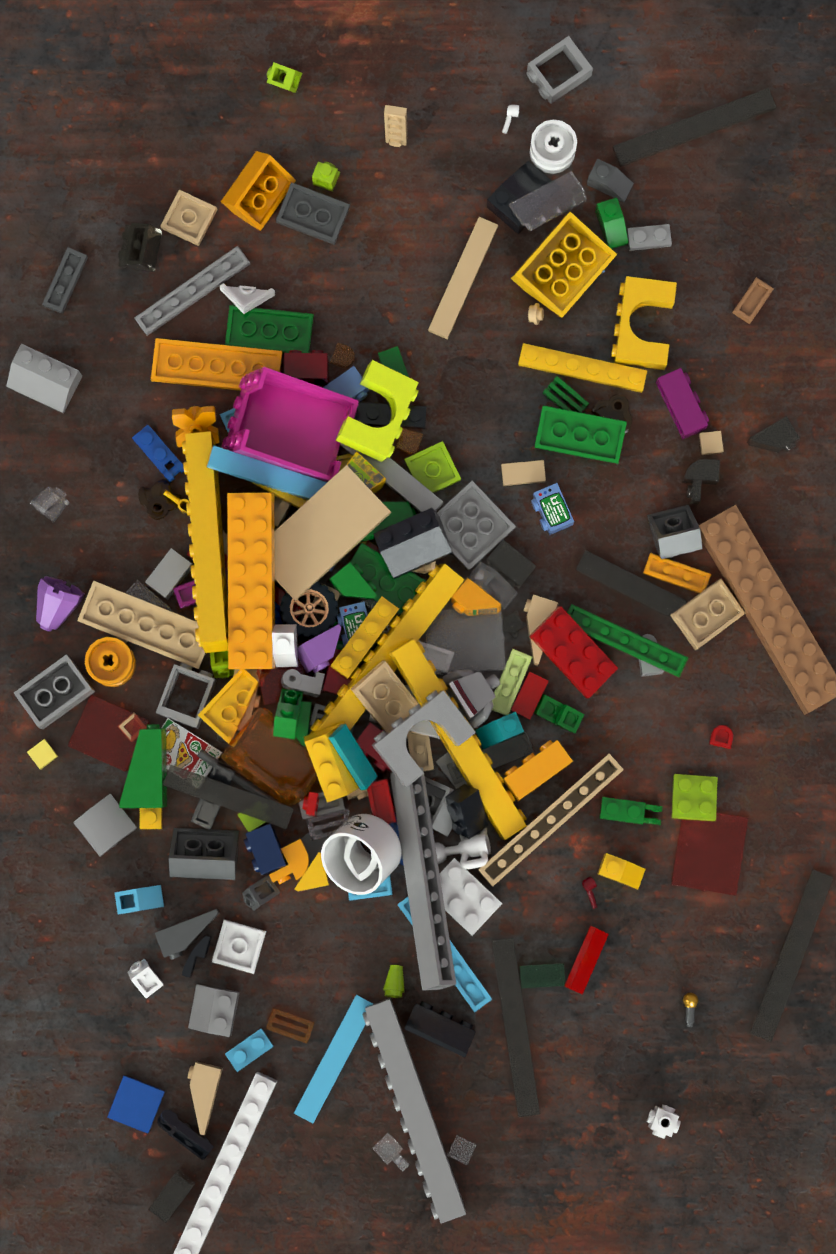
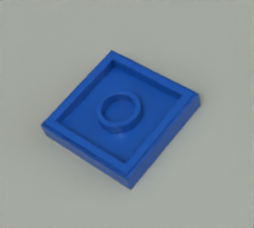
M124 1075L107 1118L149 1133L165 1091Z

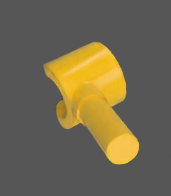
M165 490L163 494L174 501L182 513H187L181 508V505L190 502L187 499L177 498Z

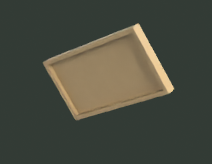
M347 465L274 531L275 580L295 601L391 514V511Z

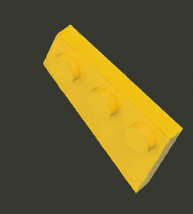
M240 669L198 716L231 745L259 682L245 669Z

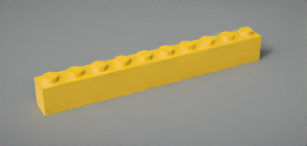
M446 564L435 565V569L428 573L430 577L427 581L421 582L416 588L415 592L417 594L414 598H410L403 605L402 609L404 611L400 616L397 615L391 621L389 631L383 633L378 638L376 648L373 651L370 650L365 655L363 665L353 671L350 676L352 678L348 685L344 684L338 690V697L334 703L331 701L325 707V714L321 720L317 719L312 724L310 734L344 721L349 730H351L366 710L351 691V688L382 660L386 661L393 672L396 671L397 667L389 653L412 639L417 642L463 583L464 579Z
M412 639L390 652L389 655L416 700L422 706L427 702L426 697L435 690L437 692L444 690L446 693L448 688L441 678L438 679L434 673L436 668L432 661H427L423 655L425 650L422 644ZM451 697V701L455 704L457 708H459L455 699ZM430 721L467 784L479 790L485 814L500 839L506 840L527 827L524 822L527 820L521 809L517 810L513 804L515 798L509 790L506 791L502 785L504 780L498 772H494L491 765L493 762L488 754H483L481 751V742L474 734L460 746H455L438 724Z

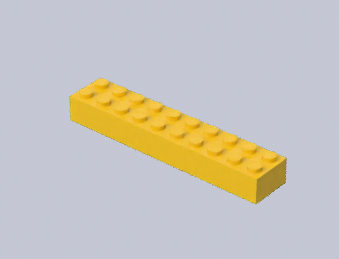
M211 431L185 434L186 441L182 442V449L187 461L183 463L184 473L187 475L188 482H185V491L190 502L186 503L187 515L190 516L191 521L188 524V533L193 543L189 544L190 557H193L194 565H191V576L196 586H192L193 599L196 600L197 607H194V618L199 628L195 629L196 641L199 642V647H202L205 653L228 651V597L218 471L207 468L212 447L216 446Z

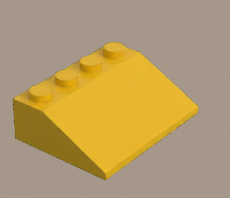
M569 212L511 279L526 293L562 318L617 254L574 214Z

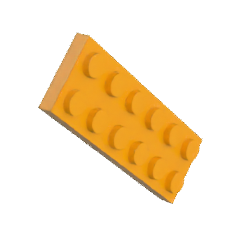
M156 338L151 381L241 391V388H239L240 381L243 376L262 367L281 372L283 352Z

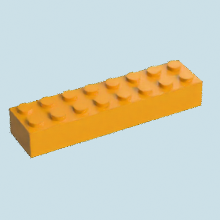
M227 493L228 669H275L272 647V631L275 625L274 494Z

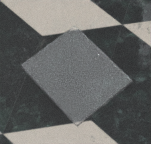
M502 609L496 614L467 616L465 613L460 614L456 610H441L425 631L427 661L431 660L436 668L435 674H449L457 669L472 670L473 672L506 670Z

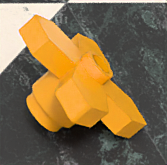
M193 406L188 411L185 408L172 410L173 425L180 428L176 431L177 447H182V442L186 441L185 434L211 431L215 443L219 444L218 428L212 426L216 422L214 406Z

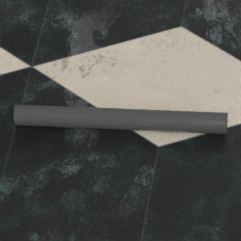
M203 749L197 755V757L214 767L216 762L223 764ZM235 773L233 777L234 782L263 802H267L268 805L273 799L272 796L238 773Z

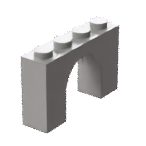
M435 690L426 697L427 702L422 706L419 703L408 711L410 713L408 717L404 720L400 717L391 724L393 728L389 732L382 731L374 738L376 742L372 744L373 748L404 787H408L424 774L410 756L406 747L407 734L412 726L420 721H432L443 729L455 746H460L476 733L444 690L439 692Z

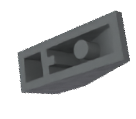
M219 909L156 932L155 935L163 957L169 956L170 960L183 956L182 951L187 950L220 914Z

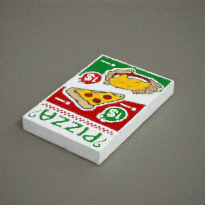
M167 718L161 727L166 728L167 769L200 789L213 767L197 757L198 753L203 749L219 760L222 752Z

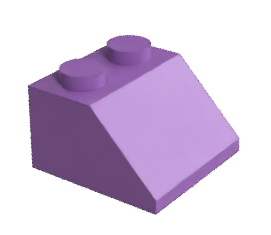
M340 624L301 644L297 648L298 658L307 673L313 671L315 674L330 665L328 661L334 657L341 631Z

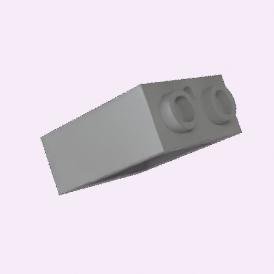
M568 36L529 62L526 74L532 83L537 84L542 98L548 99L552 104L590 78L593 68ZM563 51L578 73L553 89L538 67Z
M180 663V666L174 664L156 714L199 729L202 719L198 714L209 703L217 681L212 678L213 674L201 670L200 673L192 671L193 667ZM179 674L208 683L195 718L167 708Z

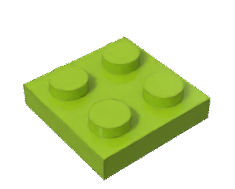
M443 441L404 459L410 474L433 494L461 481V477Z
M674 774L671 818L716 821L718 777Z

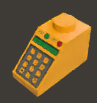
M469 578L465 580L451 597L452 607L458 613H465L467 616L497 614L501 611V604Z

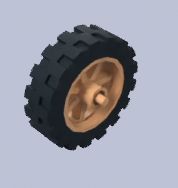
M316 582L302 595L306 596L305 605L299 600L295 601L287 591L282 598L280 618L283 624L297 625V636L300 639L306 638L311 640L331 629L336 621L338 603L332 591L328 590L326 585L319 584L320 582ZM310 595L317 597L318 600L315 603H310ZM322 602L325 611L315 609V607ZM294 603L303 608V610L293 612ZM313 613L321 614L324 616L322 620L318 622ZM303 614L304 618L302 623H300L295 618V616ZM311 617L314 625H305L307 618Z

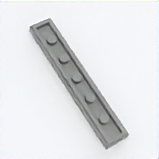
M236 246L134 317L136 322L147 336L249 266L250 262L241 249Z

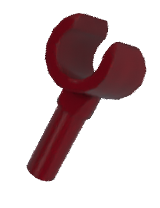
M588 877L583 880L582 886L589 896L592 909H595L597 904L592 889L597 887L592 877Z

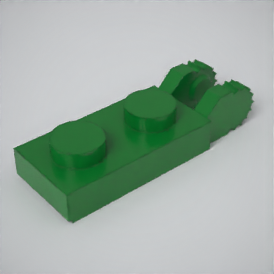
M602 797L599 819L641 825L643 823L661 825V820L657 818H644L645 810L662 812L663 807L648 805L644 802Z

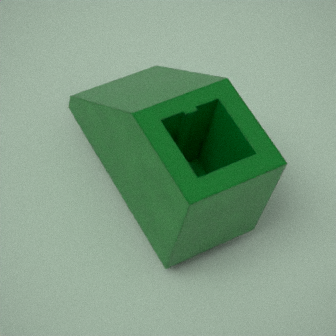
M349 562L329 579L342 596L374 599L378 596L375 593L377 588L370 580L367 582L361 576L363 571L356 563L352 565Z
M291 689L281 690L275 713L273 736L295 740L303 692Z

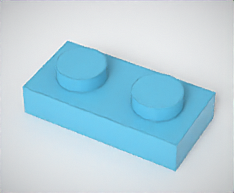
M261 1028L226 1052L225 1055L238 1072L270 1050L274 1045Z

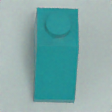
M514 712L476 729L475 732L483 750L523 734L524 730L517 713Z

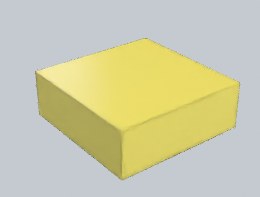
M43 739L27 752L39 769L44 768L58 757L46 739Z

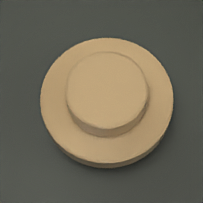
M539 303L529 306V322H534L535 325H539L540 320L544 318V309L540 308Z

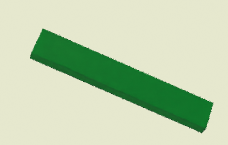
M571 604L567 612L588 636L680 678L689 659L688 657Z

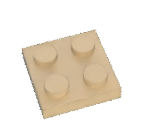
M179 190L160 227L199 246L218 209L216 206Z

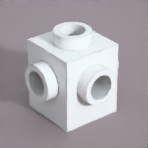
M663 1104L662 1108L655 1106L654 1110L651 1109L647 1122L649 1123L648 1127L653 1130V1135L665 1139L666 1135L672 1137L673 1133L678 1132L681 1121L678 1120L679 1115L674 1113V1108ZM666 1118L669 1122L666 1127H663L661 1121Z

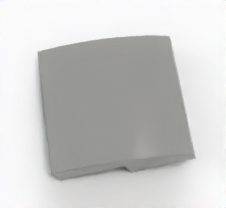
M111 794L103 798L73 822L99 856H102L116 846L119 841L137 828L124 810L119 808V804Z

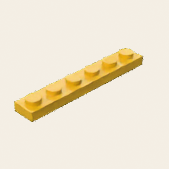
M523 343L518 363L519 366L640 393L643 392L647 370Z

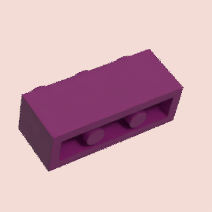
M679 368L659 377L656 385L683 440L706 430L709 419L704 410L701 411L698 405L700 400L695 391L692 392L689 386L691 381L686 372L683 373L682 369Z

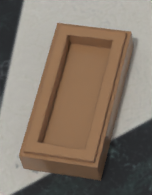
M756 277L732 313L748 324H751L774 288Z

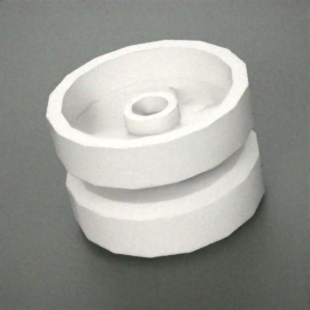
M553 119L544 121L536 127L532 134L530 145L531 161L536 168L544 173L556 174L570 167L574 160L577 146L576 134L571 126L563 121Z

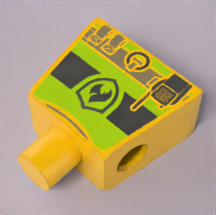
M356 452L347 463V466L373 493H376L383 488L386 478Z

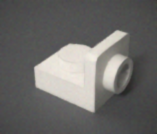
M146 959L135 962L128 971L130 980L145 998H148L164 985L151 969Z

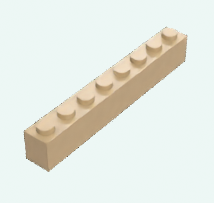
M610 754L605 756L478 871L493 887L624 769Z

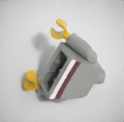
M457 669L443 676L442 680L448 688L446 692L450 698L453 697L459 706L458 710L469 721L473 729L478 728L488 719L494 706L492 700L496 696L492 690L500 685L497 676L492 674L485 679L480 671L474 673L472 670Z

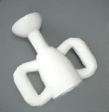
M484 828L479 832L480 834L474 835L470 839L460 835L461 842L455 846L445 847L439 842L435 843L438 863H443L449 855L461 854L460 864L464 869L479 868L486 865L488 855L491 854L487 828ZM481 856V858L467 861L468 857Z

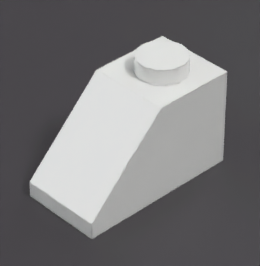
M296 624L274 625L272 647L276 667H298Z

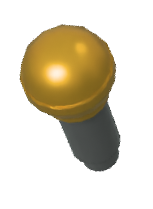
M687 993L683 998L686 1007V1026L693 1027L698 997L694 993Z

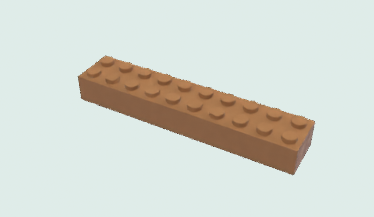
M734 505L700 524L703 544L736 600L745 611L746 617L803 714L806 715L836 698V673L737 506Z

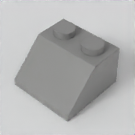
M425 777L432 828L448 837L453 823L447 810L448 805L445 797L454 790Z
M196 984L188 1028L226 1037L232 1036L240 992Z

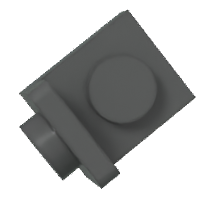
M269 875L242 892L244 902L253 911L281 893Z

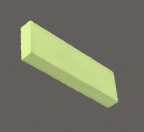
M512 649L499 680L500 685L496 687L494 692L496 697L492 700L494 705L492 711L504 716L509 715L532 656Z

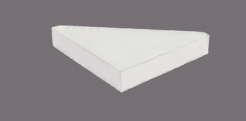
M224 283L220 285V290L243 314L275 296V290L272 288L260 290L250 286L239 285V287H230Z

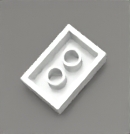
M455 858L440 873L445 911L473 936L502 903L468 870L464 869Z

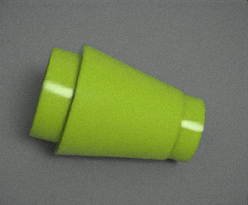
M390 965L383 991H385L384 996L402 998V993H405L403 966Z

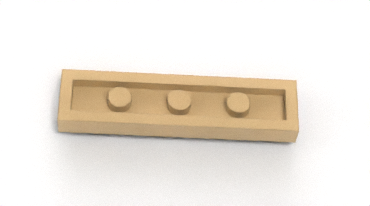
M385 105L386 143L394 147L406 145L408 138L407 108Z

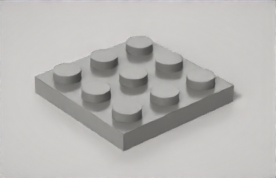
M473 481L437 512L452 548L453 555L468 571L516 529V526Z

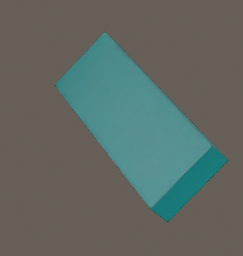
M341 724L330 735L329 740L360 790H366L378 776L347 725Z

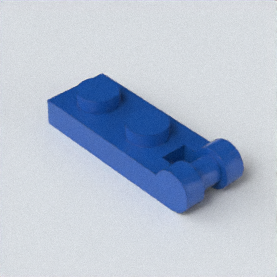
M149 425L132 437L134 442L170 483L179 472H184V465ZM172 462L174 466L167 470L166 466Z

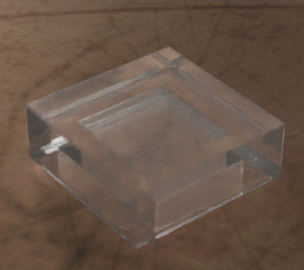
M456 1135L447 1156L468 1165L477 1144Z

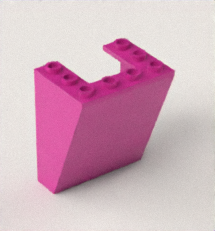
M266 367L257 369L242 377L239 384L241 392L236 397L233 405L235 409L234 416L230 417L227 426L230 430L228 436L224 438L221 448L318 480L330 481L339 472L341 465L340 461H336L340 442L336 441V437L343 421L348 416L354 419L359 401Z

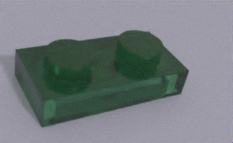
M564 963L520 966L521 988L565 986Z

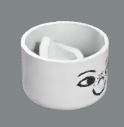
M357 814L347 819L324 842L321 850L322 864L329 878L341 889L357 895H365L375 891L397 868L402 856L400 840L393 828L381 818L370 814ZM360 841L370 848L371 854L364 850Z

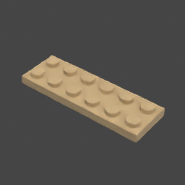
M93 581L77 621L199 669L205 651L202 647H199V642L196 641L195 629L199 628L197 621Z

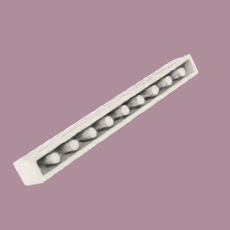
M260 1072L255 1074L173 1254H199L276 1086L277 1080Z

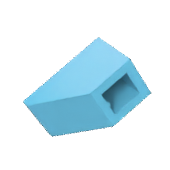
M161 885L114 892L118 914L164 907Z

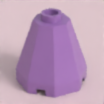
M48 576L41 578L37 591L36 621L40 624V628L50 632L52 629H58L82 602L85 593L72 584L71 587L65 585L66 582L61 579Z

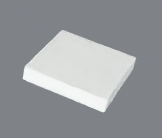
M224 919L212 962L254 974L266 931Z

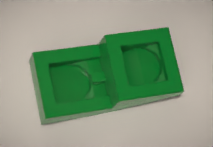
M544 694L533 713L574 734L585 715Z

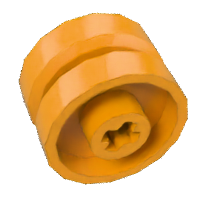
M104 637L90 645L85 655V666L89 675L98 683L108 687H117L124 685L131 679L135 672L136 659L134 652L126 643L117 638ZM110 659L114 662L112 666L108 664Z

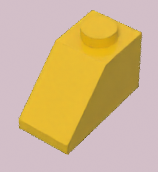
M605 853L597 874L639 889L645 869Z

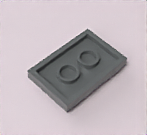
M291 182L276 223L335 245L349 212L350 204Z

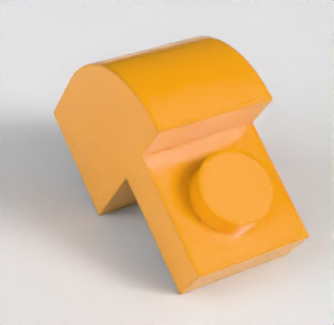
M299 839L281 848L288 865L269 874L273 883L278 881L279 884L288 881L291 879L290 874L292 873L295 879L299 880L308 869L309 854L302 840Z

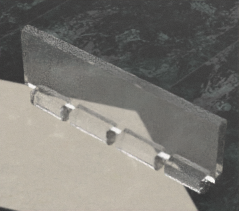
M570 171L511 202L509 207L522 226L525 225L529 231H532L543 223L586 202L587 197L584 194L586 191L573 172Z

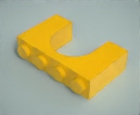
M626 276L625 282L620 283L619 295L623 297L622 303H618L616 316H620L619 324L615 323L614 336H617V344H613L611 357H615V364L665 370L669 344L647 342L639 339L632 332L629 319L635 310L644 306L672 309L675 302L676 282Z

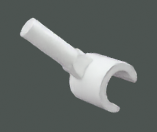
M519 105L508 106L502 133L507 134L511 117H518Z

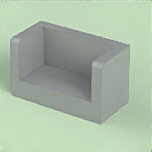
M171 548L145 583L169 600L174 593L173 588L180 586L190 573L192 563Z

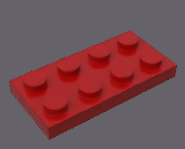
M558 606L529 636L586 699L590 698L618 669L561 606Z

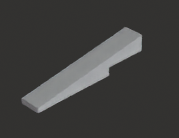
M340 443V446L352 456L358 452L386 478L385 484L403 497L420 513L430 508L437 511L442 506L443 501L391 458L387 457L383 462H380Z

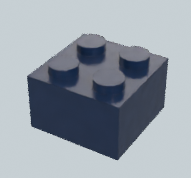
M272 824L245 833L247 838L244 839V843L248 852H253L255 859L251 861L256 872L266 875L288 865Z

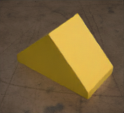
M318 852L295 887L296 891L329 885L320 852Z

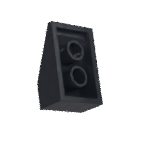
M527 161L487 199V208L519 234L560 187L531 162Z

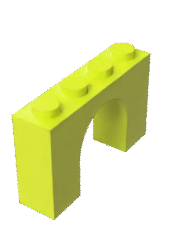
M372 360L364 372L360 385L381 394L388 401L391 407L390 422L384 427L374 428L348 416L342 423L336 441L380 462H383L387 457L390 458L395 449V446L392 445L394 439H398L403 430L400 427L402 420H406L411 411L408 406L411 401L414 402L419 392L416 389L419 382Z

